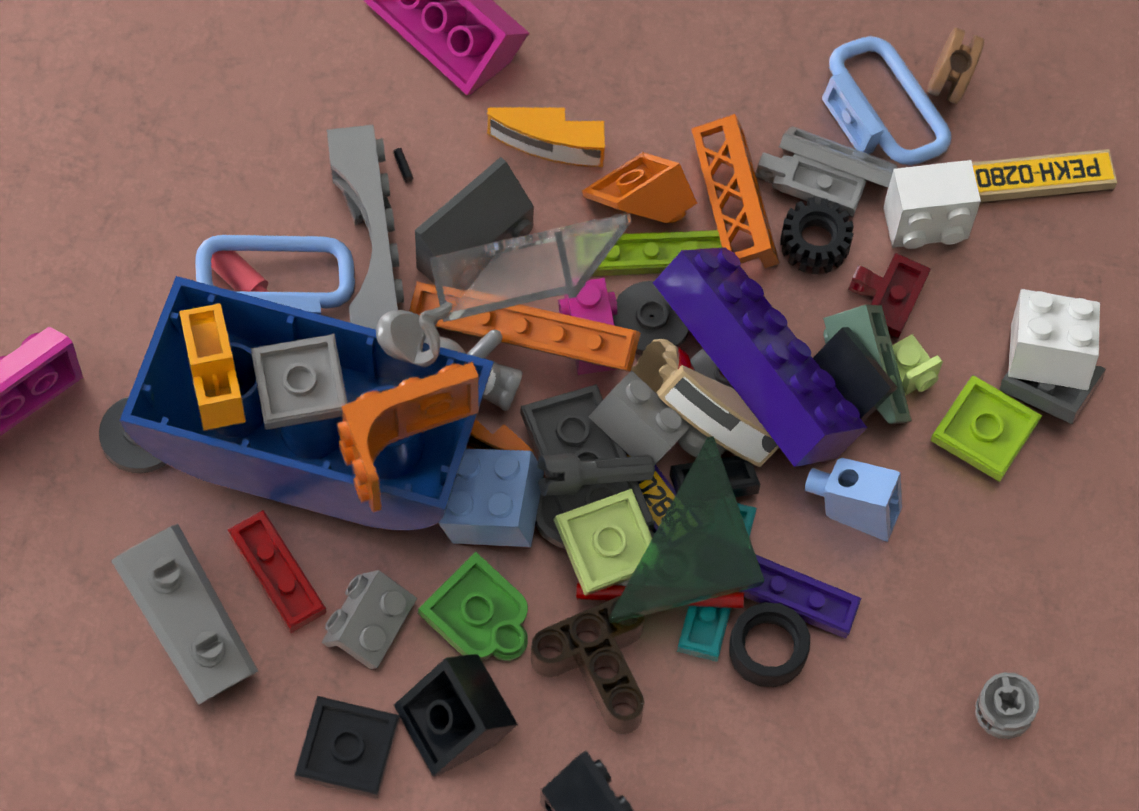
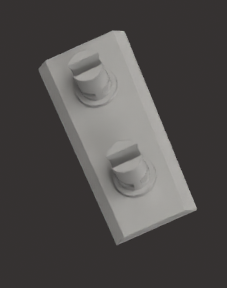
M179 524L168 527L111 560L198 705L258 672Z

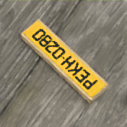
M1109 149L972 162L981 202L1115 189L1117 184Z

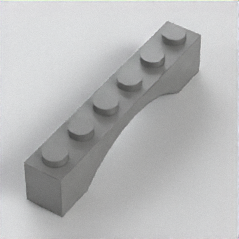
M374 125L327 130L333 183L342 191L347 192L359 207L372 243L368 273L359 293L349 306L350 323L376 329L377 323L384 314L398 310L397 303H404L402 279H394L392 268L399 267L397 243L389 244L388 232L395 231L392 208L385 209L383 197L390 196L388 173L380 174L379 162H386L383 139H375Z

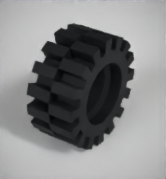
M815 197L808 198L806 206L801 200L796 203L795 210L790 208L783 223L780 245H783L782 253L784 257L789 255L788 262L792 266L800 262V271L805 272L807 266L813 267L812 274H819L820 267H823L825 273L832 271L833 265L837 268L842 265L843 259H846L849 254L854 226L852 221L848 222L849 214L846 210L839 214L841 205L834 202L832 207H828V199L822 198L821 203L816 204ZM818 226L826 229L831 234L832 240L827 245H812L803 239L802 231L807 227Z

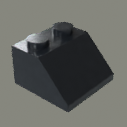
M478 654L445 658L394 704L397 713L400 715L402 722L433 777L439 776L491 749L518 725Z

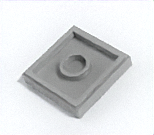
M334 334L251 348L265 430L342 416L341 406L348 403Z

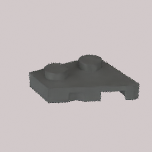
M1095 366L1088 390L1008 377L1009 371L1002 379L999 390L1073 424L1103 380L1106 368Z

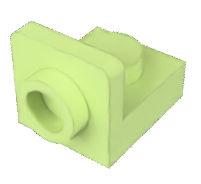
M913 334L892 345L905 396L916 389L919 392H923L938 381V374L943 361L938 355L930 358Z

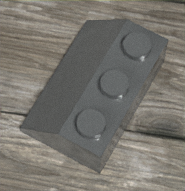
M502 157L496 160L415 229L416 268L436 286L453 290L460 289L462 291L467 289L475 281L478 272L486 265L492 266L502 258L509 245L515 240L518 242L522 241L533 229L534 205L508 163Z

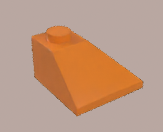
M645 152L637 155L582 190L584 197L663 223H673L682 219L687 214L686 211L698 204L680 163Z

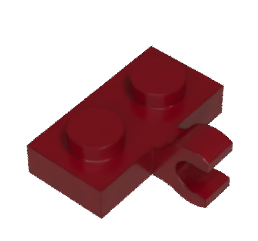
M895 252L884 277L873 273L865 267L858 266L848 290L860 296H873L874 298L870 305H882L889 335L899 339L931 268Z

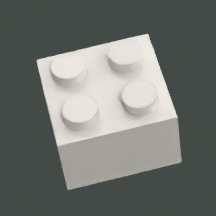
M971 160L893 169L883 206L892 248L905 247L907 249H916L925 244L938 242L956 244L969 238L981 202Z
M1021 289L1011 323L1008 377L1088 390L1099 356L1100 302Z

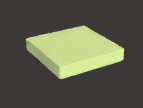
M632 489L562 513L554 518L555 525L585 596L663 566L659 552Z

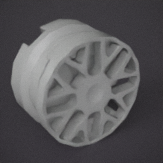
M1000 673L994 675L985 683L975 704V715L980 726L988 734L1001 739H1012L1021 736L1029 729L1039 709V696L1035 686L1027 678L1016 673ZM982 719L988 722L987 725L982 722Z

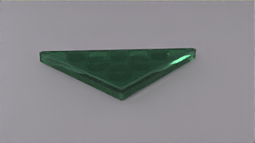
M713 436L706 439L609 617L611 623L759 587L764 583L762 571Z

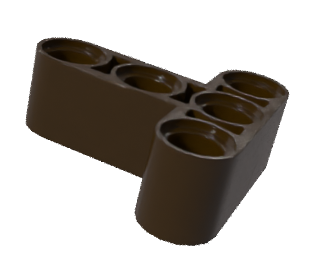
M631 595L616 597L540 630L534 636L531 645L532 667L541 676L555 677L579 667L606 724L611 730L620 734L633 732L638 728L642 720L644 698L620 649L633 644L643 634L646 615L644 604L640 599ZM627 614L634 617L637 622L633 625L625 626L618 623L616 617ZM589 630L596 633L599 638L593 642H584L577 635L582 631ZM550 646L558 649L561 654L556 658L549 659L543 657L539 651L544 647ZM607 666L614 669L617 675L613 678L605 679L598 676L595 671L600 667ZM618 703H628L635 709V712L631 715L623 716L616 713L613 707Z

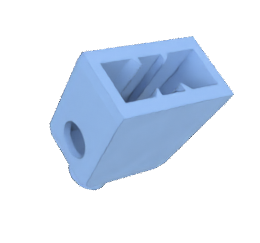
M839 458L832 473L812 468L808 474L805 491L824 497L826 516L888 542L902 510L901 472L851 459Z

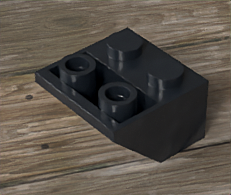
M587 750L579 754L541 789L540 803L545 811H633L628 800L623 795L617 797L608 784L612 782V779L600 759L593 761Z

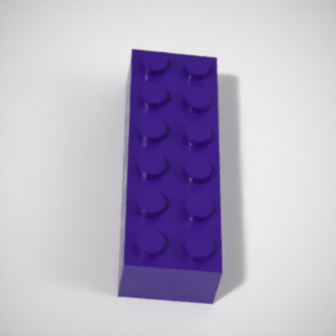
M726 247L681 250L653 282L655 287L794 467L837 459L867 429V426L859 417L858 409L850 401L845 400L835 387L833 377L827 371L821 369L811 356L810 348L793 334L787 326L788 322L785 316L771 306L764 297L762 287L756 281L750 279L740 266L741 262L736 254Z

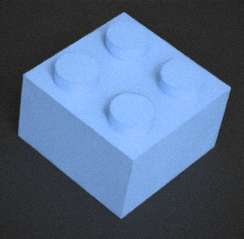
M465 450L445 514L439 521V525L453 544L531 547L541 493L538 481L544 476V471L537 467L538 461L532 451Z

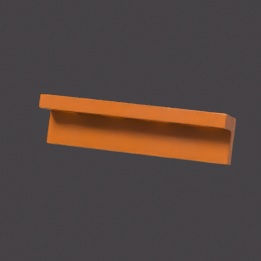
M736 114L691 128L722 247H726L733 252L731 243L738 231L741 230L751 235L754 242V247L734 253L741 263L760 258L765 268L780 264L745 132ZM724 131L726 140L718 153L705 147L703 137ZM728 152L730 153L731 159L726 157ZM708 157H710V158L713 159V161H712L711 164H710V162H709V158H708ZM721 163L734 168L735 171L727 186L714 181L713 176ZM737 185L739 186L740 192L735 190ZM717 190L723 192L720 197L718 196ZM730 196L742 201L744 205L736 220L724 215L722 212ZM746 218L748 220L749 226L743 224ZM726 224L731 226L729 231H727Z

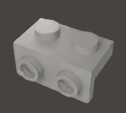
M379 570L359 574L350 582L345 592L348 597L342 608L336 610L328 619L325 630L328 632L322 640V643L327 647H340L369 669L378 668L417 600V597Z

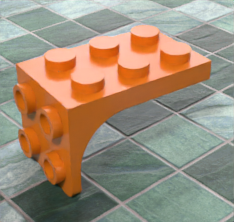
M473 362L462 366L460 364H451L442 368L438 374L423 379L418 377L409 378L402 381L396 388L381 393L378 391L367 392L358 397L356 401L341 406L343 422L337 424L342 440L339 441V446L346 465H352L356 477L353 478V482L361 503L368 501L372 512L381 510L379 478L373 463L386 446L397 440L479 413V376Z

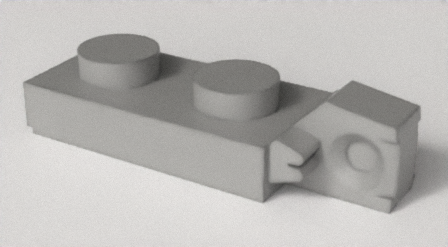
M763 152L756 169V177L772 183V187L780 190V192L808 201V198L815 197L816 204H820L822 198L828 199V207H832L834 202L841 205L839 212L842 213L846 210L851 217H854L867 181L861 177L796 153L793 156L783 155L781 159Z

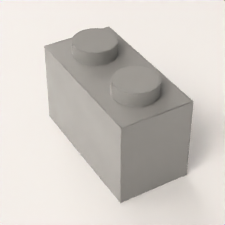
M632 370L588 416L630 457L650 456L653 459L654 466L691 427L675 410L658 398V394Z

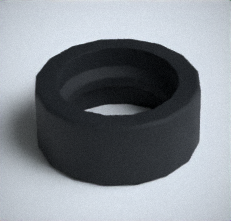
M764 602L749 607L738 617L730 636L729 656L734 669L745 680L757 686L777 687L789 683L801 673L810 651V633L805 621L795 610L780 603ZM763 623L775 624L784 628L794 641V652L791 658L785 664L777 667L763 666L753 661L745 649V638L749 630Z

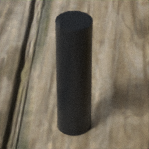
M397 148L393 151L404 181L410 182L414 177L402 148Z

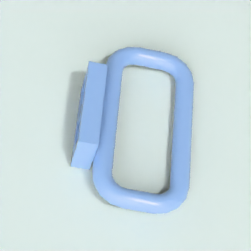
M869 36L843 44L833 51L829 61V68L833 76L829 80L822 100L856 150L871 154L874 152L877 144H879L892 160L904 165L920 164L936 158L947 151L951 144V131L947 123L889 42L878 37ZM869 51L881 55L934 131L936 140L914 150L900 147L844 65L845 60Z
M217 235L203 241L196 252V281L212 286L214 285L212 282L211 258L217 251L331 253L336 257L339 268V288L334 292H234L316 314H321V308H334L348 302L354 293L355 273L353 257L348 247L336 238L325 236Z

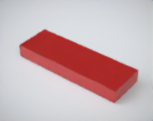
M264 510L227 529L229 537L290 634L327 613L325 605Z

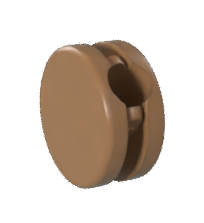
M954 28L950 33L928 86V93L938 96L946 80L952 82L947 101L957 104L964 95L984 46V39L977 35L973 36L968 46L962 45L965 31L959 28Z

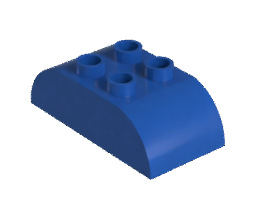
M176 276L120 422L126 433L148 453L171 467L200 480L369 527L388 530H418L433 526L443 518L477 414L397 440L386 446L373 463L379 478L381 510L372 512L368 501L360 502L353 482V478H356L352 465H346L341 453L339 441L342 440L337 424L343 422V416L265 430L251 348L334 334L347 403L356 401L358 397L367 392L378 391L381 393L396 388L402 381L409 378L418 377L423 379L438 374L442 368L451 364H460L462 366L473 362L479 376L480 407L494 361L440 347L437 359L430 366L421 367L389 356L377 341L376 329ZM221 303L246 422L203 430L179 311ZM428 343L423 344L422 352L430 349Z

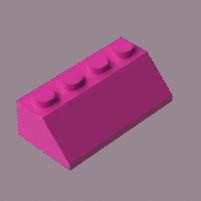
M364 0L365 3L466 95L473 94L510 64L529 35L527 30L493 0Z
M49 326L40 333H33L28 336L21 346L9 355L0 357V436L83 378L73 342L68 336Z

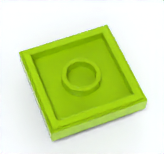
M972 375L932 434L930 441L1001 482L1040 422L1042 415Z

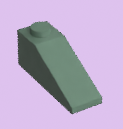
M866 304L823 318L826 327L823 333L825 343L842 327H849L898 387L877 408L889 424L912 421L882 305Z

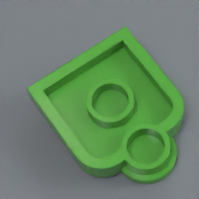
M477 552L417 612L462 656L478 654L482 661L487 660L491 656L501 661H513L525 652L528 644V636L522 626L528 612L525 597Z

